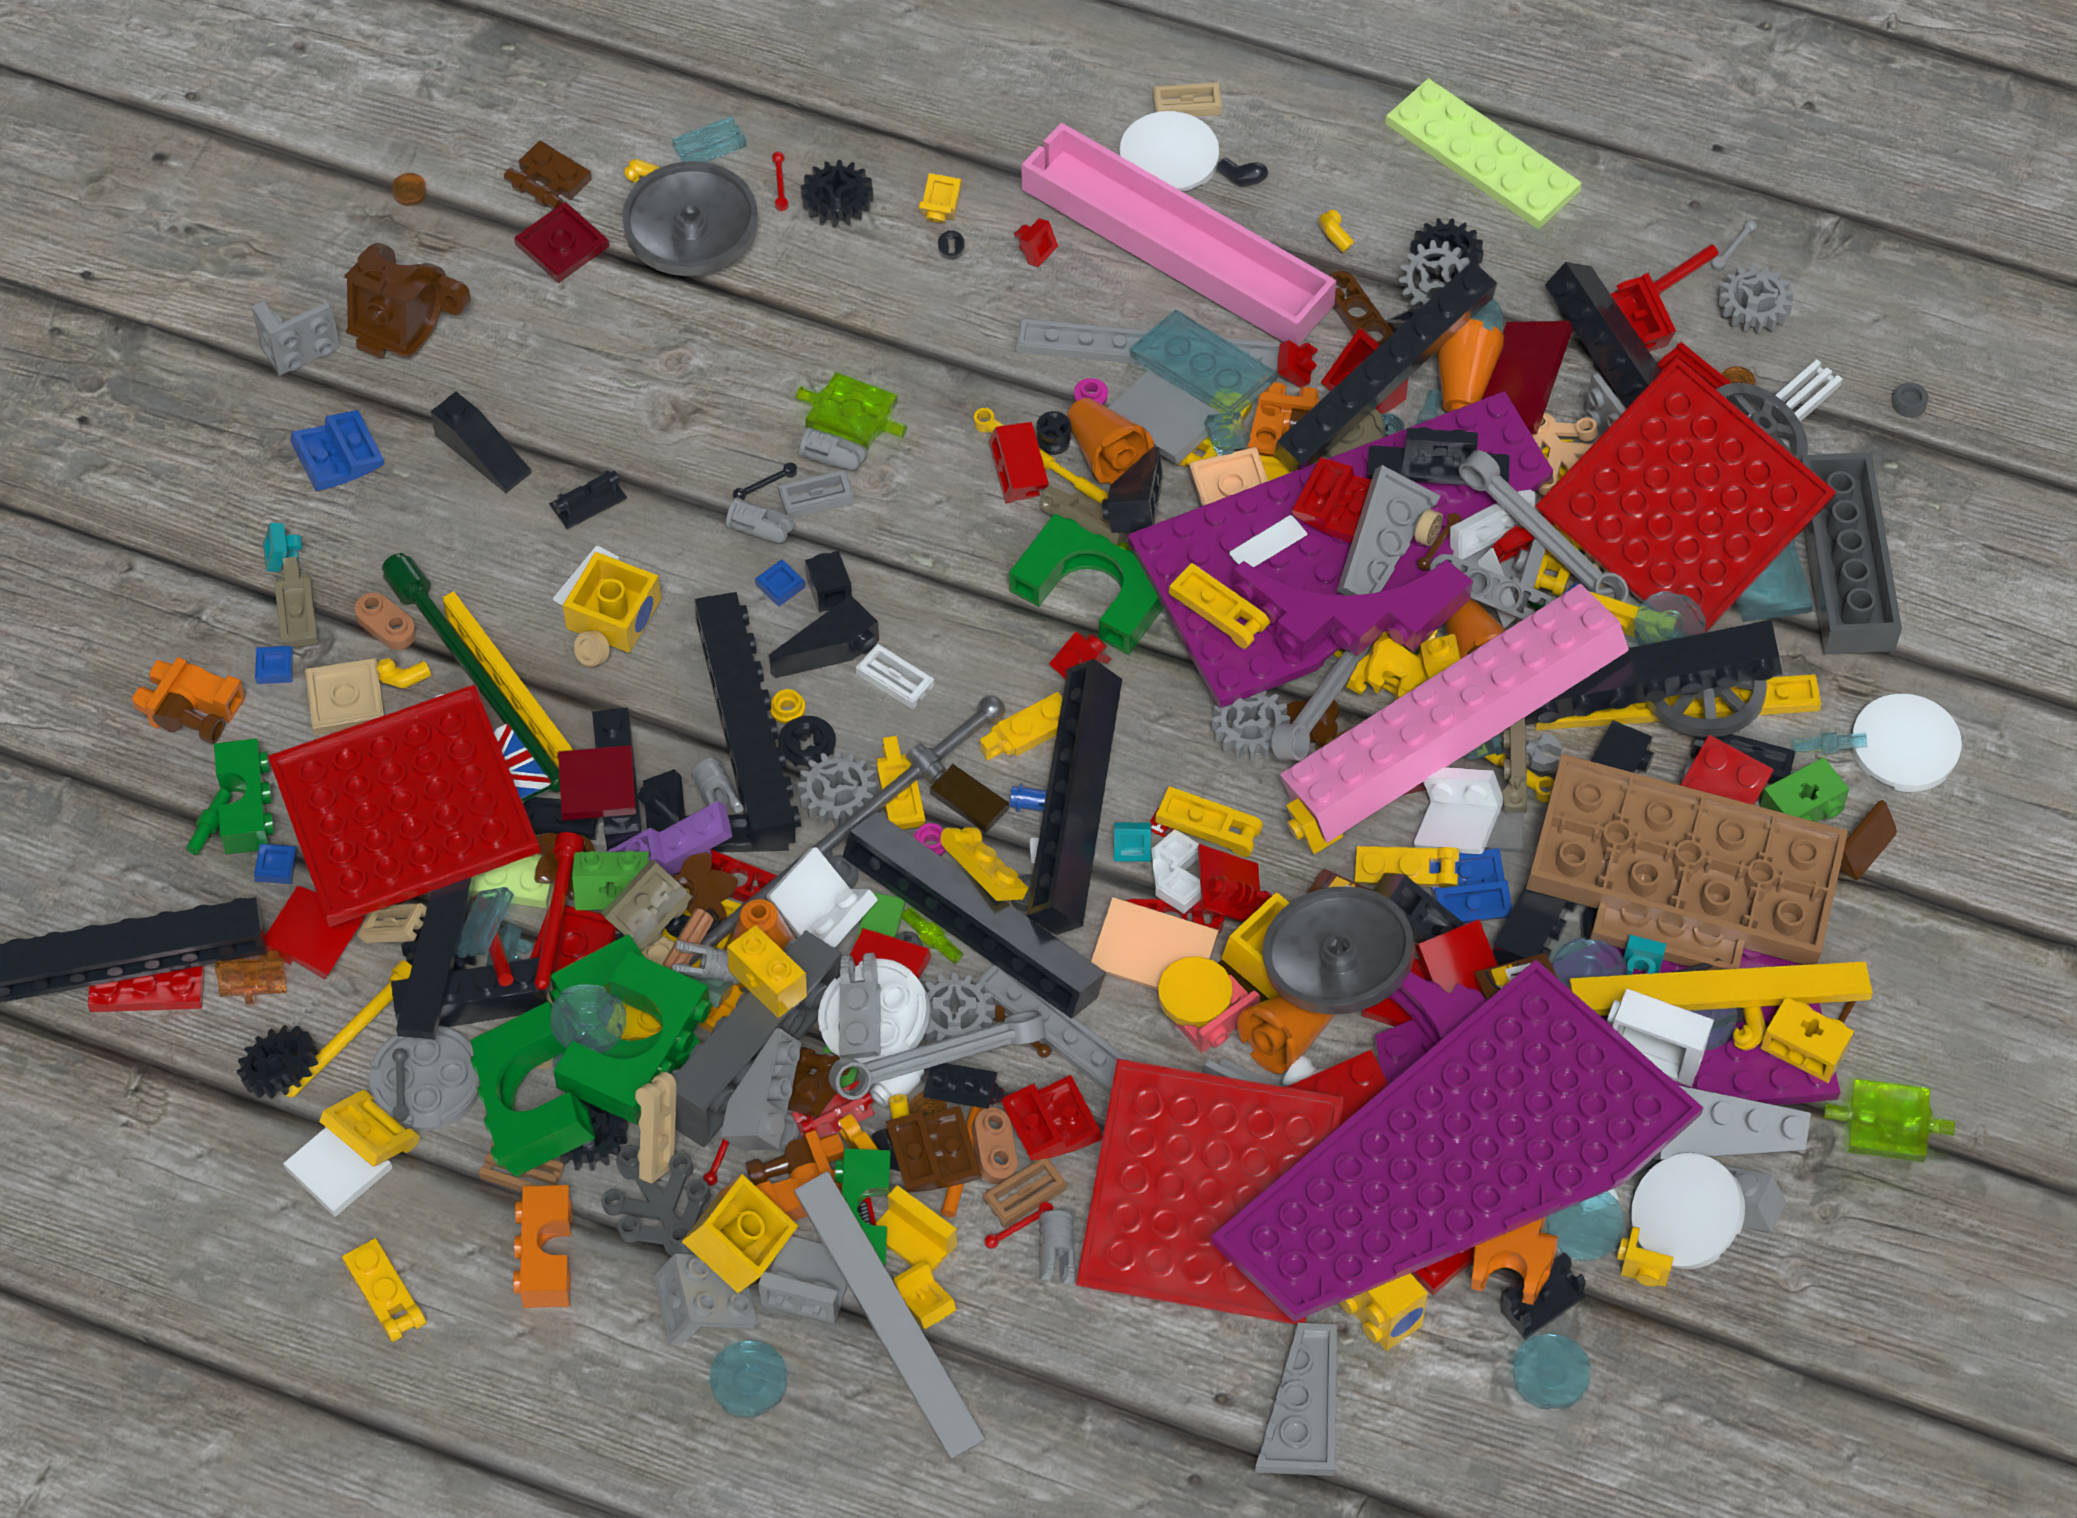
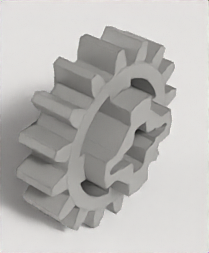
M1431 240L1430 249L1425 250L1419 244L1417 245L1418 255L1415 256L1408 252L1407 258L1411 263L1410 265L1402 264L1400 266L1401 271L1407 274V276L1399 278V283L1402 286H1408L1402 293L1405 298L1413 296L1410 304L1414 309L1420 304L1425 305L1445 284L1451 281V274L1455 271V267L1460 272L1470 263L1468 257L1459 259L1462 254L1459 247L1451 252L1449 242L1445 241L1441 248H1437L1435 241ZM1432 257H1441L1438 261H1427V259ZM1416 271L1421 275L1422 279L1417 290L1414 286ZM1427 271L1434 275L1441 273L1445 284L1436 280L1431 282Z
M1751 265L1748 272L1738 267L1736 276L1729 273L1726 277V282L1721 284L1718 306L1723 307L1722 316H1732V326L1739 323L1744 324L1743 331L1745 332L1749 330L1750 326L1755 327L1757 333L1762 332L1763 326H1767L1768 329L1773 331L1775 330L1776 322L1783 325L1786 321V316L1791 314L1794 291L1788 290L1790 282L1788 280L1780 282V272H1776L1773 275L1768 274L1769 267L1767 266L1762 271H1757L1755 265Z
M1266 691L1246 699L1239 698L1233 704L1220 709L1218 705H1215L1214 717L1212 718V730L1215 731L1214 740L1216 742L1223 741V751L1225 753L1232 748L1235 749V758L1237 759L1243 753H1248L1250 761H1254L1255 753H1261L1264 758H1268L1269 748H1272V736L1275 728L1282 723L1290 724V716L1287 715V705L1279 704V695L1274 694L1271 697H1267ZM1271 717L1275 723L1273 728L1270 727L1269 718ZM1229 718L1232 719L1231 729L1228 727L1227 724Z
M835 751L834 758L829 759L825 753H822L820 763L810 760L808 762L809 771L801 770V782L797 783L801 808H807L808 817L813 818L816 815H820V824L822 825L828 819H832L835 827L840 825L842 819L850 817L877 794L874 771L867 770L866 761L863 759L855 763L853 753H850L846 759L841 758L840 751Z
M953 972L951 980L946 981L945 977L940 974L938 975L937 985L928 981L925 983V990L930 1005L929 1022L924 1034L926 1042H930L934 1038L938 1042L993 1026L992 1019L995 1018V1006L992 1005L993 995L991 992L985 993L984 982H979L974 986L972 984V975L968 974L963 981L959 980L957 972ZM954 1004L957 1005L958 1011L956 1012V1019H953L951 1012L953 1011Z

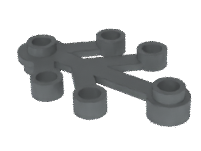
M635 1145L623 1147L616 1158L619 1172L625 1179L636 1181L648 1202L624 1198L623 1193L617 1189L608 1190L602 1195L601 1203L606 1214L610 1216H617L619 1214L631 1215L622 1218L618 1223L621 1239L628 1243L643 1241L664 1245L665 1251L671 1256L674 1254H694L681 1242L682 1240L678 1239L685 1237L698 1221L704 1204L710 1200L711 1193L708 1184L704 1180L696 1179L689 1182L686 1186L689 1202L681 1221H679L674 1211L686 1179L694 1171L690 1156L685 1153H678L670 1158L669 1168L671 1176L664 1194H662L655 1182L651 1184L639 1179L640 1162L638 1161V1152L640 1147ZM680 1164H687L684 1168H676ZM703 1190L701 1194L693 1195L695 1191ZM613 1200H619L615 1205H608ZM637 1217L660 1220L665 1229L641 1226ZM628 1227H636L631 1232H625Z

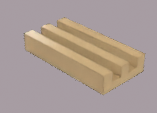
M1219 82L1153 87L1156 112L1177 111L1194 117L1222 115Z
M422 903L398 904L371 912L365 919L357 936L365 943L414 941L417 934L412 930L421 929L423 922L419 917H425L427 907Z

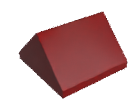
M1359 328L1321 383L1328 390L1332 391L1381 344L1363 328ZM1408 378L1375 408L1381 416H1384L1406 400Z

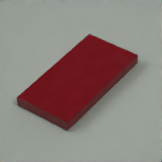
M1570 321L1506 322L1502 333L1504 335L1503 348L1482 400L1505 391L1531 434H1537L1573 330Z

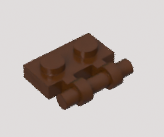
M541 140L519 160V168L522 171L518 172L510 167L504 173V179L512 183V188L520 193L527 192L535 197V202L541 206H549L553 209L563 203V199L558 197L560 194L572 200L592 180L590 170ZM538 180L545 185L541 186L536 181Z
M800 1048V1058L797 1062L792 1094L787 1110L818 1117L837 1093L830 1086L829 1072L831 1067L840 1060L838 1055L830 1053L818 1055L813 1049ZM850 1067L845 1069L841 1076H846L850 1071ZM812 1069H817L814 1075L809 1074Z

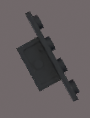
M1427 427L1407 428L1404 447L1375 445L1369 447L1367 476L1372 479L1375 469L1383 465L1414 482L1468 485L1459 473V466L1473 451L1477 450L1478 433L1460 429L1447 431L1433 430ZM1487 453L1497 462L1500 468V476L1509 484V455Z

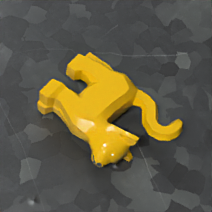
M1438 629L1424 642L1436 638ZM1385 631L1374 641L1369 653L1358 662L1346 687L1362 695L1367 688L1365 684L1367 681L1373 687L1374 692L1379 694L1384 682H1387L1397 688L1394 700L1396 701L1429 680L1424 666L1421 645L1416 655L1396 643L1389 633Z

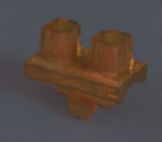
M277 950L267 951V954L260 955L259 959L245 960V958L230 961H215L219 997L244 995L246 1004L253 1005L256 1001V995L287 993L284 962Z

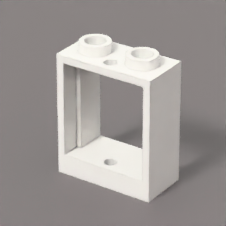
M1626 989L1622 1002L1614 1001L1608 1016V1024L1672 1080L1692 1087L1714 1020Z

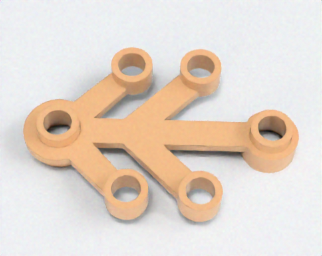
M1544 413L1538 433L1531 435L1540 449L1542 445H1546L1550 450L1547 461L1554 471L1552 479L1548 481L1551 484L1543 485L1538 489L1540 494L1546 495L1558 482L1561 464L1569 471L1579 460L1577 457H1582L1593 445L1562 442L1558 436L1578 437L1582 441H1591L1598 435L1597 423L1594 419L1586 417L1580 419L1576 424L1556 422L1551 415Z

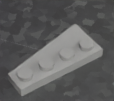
M1383 465L1376 468L1337 591L1346 596L1381 592L1395 570V564L1410 546L1409 542L1415 534V529L1421 515L1425 510L1435 506L1441 496Z
M1680 1086L1704 1107L1702 1115L1655 1156L1654 1160H1664L1682 1153H1697L1709 1157L1806 1150L1811 1112Z
M1298 1323L1272 1415L1266 1429L1263 1445L1257 1459L1255 1473L1334 1476L1337 1324Z

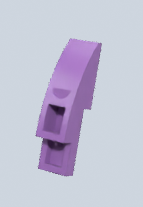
M716 801L661 832L649 828L606 852L649 851V861L653 859L666 872L674 875L681 871L683 862L688 857L697 853L709 852L712 858L710 849L732 837L726 805Z

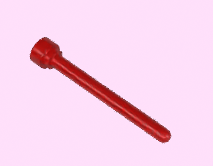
M571 832L559 833L555 838L553 853L558 861L535 977V986L539 990L547 989L550 984V975L552 974L572 866L574 864L575 852H583L584 839L578 834Z

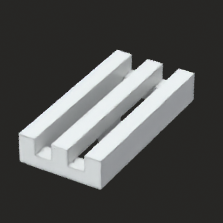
M1817 359L1776 394L1778 398L1785 402L1816 375L1812 381L1786 403L1792 410L1801 401L1805 400L1823 382L1827 383L1795 412L1800 422L1842 384L1843 378L1839 375L1833 377L1831 375L1832 370L1828 367L1825 369L1821 368L1822 363Z
M878 643L856 666V674L912 710L917 706L918 699L922 700L926 696L927 689L931 690L934 687V678ZM878 657L879 659L883 660L887 664L891 665L898 671L902 672L906 676L910 677L911 679L919 683V685L916 686L915 684L911 683L907 679L903 678L900 673H898L892 668L884 666L880 662L876 661L875 658Z

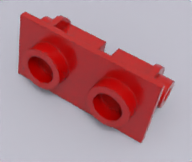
M859 1080L841 1089L844 1091L853 1090L858 1086ZM869 1092L855 1100L846 1099L836 1093L818 1117L795 1111L791 1113L802 1138H805L806 1133L816 1130L819 1138L838 1133L842 1129L838 1121L849 1114L853 1115L857 1123L875 1115L871 1107L873 1100Z

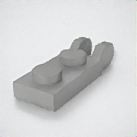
M873 953L865 954L863 957L864 982L855 983V963L852 956H842L840 960V976L842 984H840V1056L842 1058L854 1059L880 1056V984L878 983L877 959Z

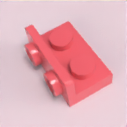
M1229 975L1233 991L1229 1009L1201 1028L1188 1024L1185 1027L1173 1021L1178 1029L1201 1053L1211 1046L1216 1048L1228 1039L1230 1033L1238 1028L1239 1015L1249 1006L1260 1003V995L1255 990L1249 994L1232 975Z

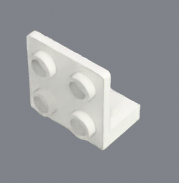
M1443 767L1423 781L1431 802L1414 840L1415 848L1453 847L1458 848L1460 853L1482 854L1504 802L1495 773L1491 770Z
M816 847L810 848L767 894V900L775 905L782 918L798 937L807 930L834 948L878 900L870 889H850Z

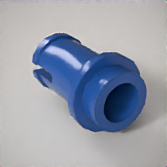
M1020 783L1019 786H1012L1009 807L1016 808V812H1020V809L1044 811L1047 790L1023 787V783Z

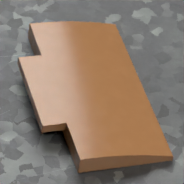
M1562 754L1526 889L1597 908L1590 940L1626 949L1630 935L1666 943L1663 960L1691 967L1700 963H1707L1713 967L1706 970L1739 969L1743 949L1803 965L1817 964L1822 953L1848 830Z

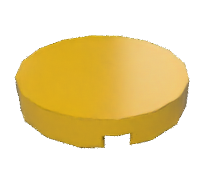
M1201 956L1184 957L1171 963L1162 973L1158 984L1159 1005L1163 1012L1176 1024L1185 1027L1186 1024L1196 1025V1028L1204 1027L1229 1009L1233 996L1232 981L1226 970L1214 960Z

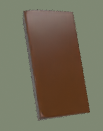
M1878 801L1846 839L1840 870L1854 880L1861 878L1896 836V825L1885 801Z

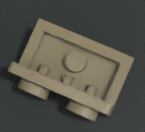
M651 859L601 914L624 935L630 934L638 948L643 951L647 946H651L659 940L664 927L673 918H677L684 913L692 895L657 862Z

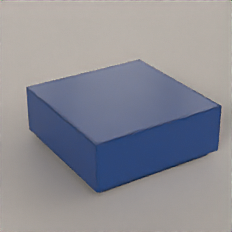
M783 559L755 578L756 586L778 607L805 588V580Z
M292 646L256 647L255 679L257 684L293 682L294 652Z
M260 844L254 871L255 881L292 884L298 854L296 846Z

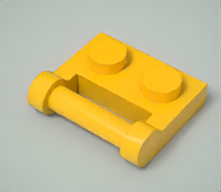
M361 1090L323 1110L319 1122L372 1167L383 1163L402 1151L404 1153L410 1152L418 1144L420 1135L412 1128L406 1129L374 1102V1096L366 1090Z

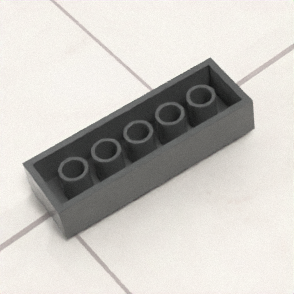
M1872 453L1802 455L1801 462L1836 491L1834 498L1804 528L1824 654L1893 652L1896 650L1902 626Z
M807 930L797 940L792 939L783 950L806 972L807 997L780 1018H777L749 990L745 991L739 997L736 1008L728 1017L723 1016L717 1021L710 1037L704 1043L699 1042L692 1049L688 1061L682 1068H676L670 1073L677 1085L675 1129L703 1148L723 1126L728 1100L774 1030L780 1028L799 1041L818 1020L820 1002L829 984L834 978L838 979L840 977L842 953Z

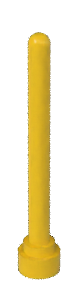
M401 960L390 971L392 975L388 978L389 983L319 1051V1054L315 1056L318 1060V1065L309 1067L312 1076L303 1077L300 1080L302 1086L299 1088L294 1085L290 1086L287 1097H295L393 1000L391 981L409 979L412 965Z

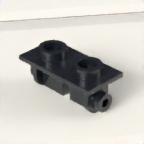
M606 470L603 472V475L587 482L586 485L579 486L565 494H558L557 499L549 503V506L564 527L568 529L627 499V496L618 485L621 481L615 470L611 472Z
M943 1063L930 1067L922 1097L989 1109V1105H994L996 1102L1003 1100L1004 1089L996 1083L998 1072Z

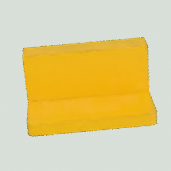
M897 1185L888 1194V1210L876 1222V1225L887 1226L886 1247L911 1266L925 1261L933 1273L957 1246V1228Z

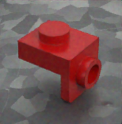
M1075 631L1049 665L1066 679L1068 668L1091 659H1095L1099 663L1101 661L1108 664L1112 658L1104 652L1107 645L1097 636L1090 633L1087 637Z

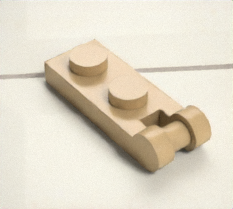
M661 1072L652 1079L651 1084H644L635 1094L636 1100L641 1106V1117L639 1120V1128L641 1130L640 1149L638 1152V1161L640 1162L639 1179L651 1184L670 1170L669 1160L674 1155L677 1085L674 1077L668 1072Z

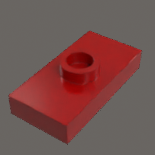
M1518 525L1508 530L1491 548L1494 549L1501 564L1516 557L1520 549L1526 550L1536 538L1525 528L1521 529Z

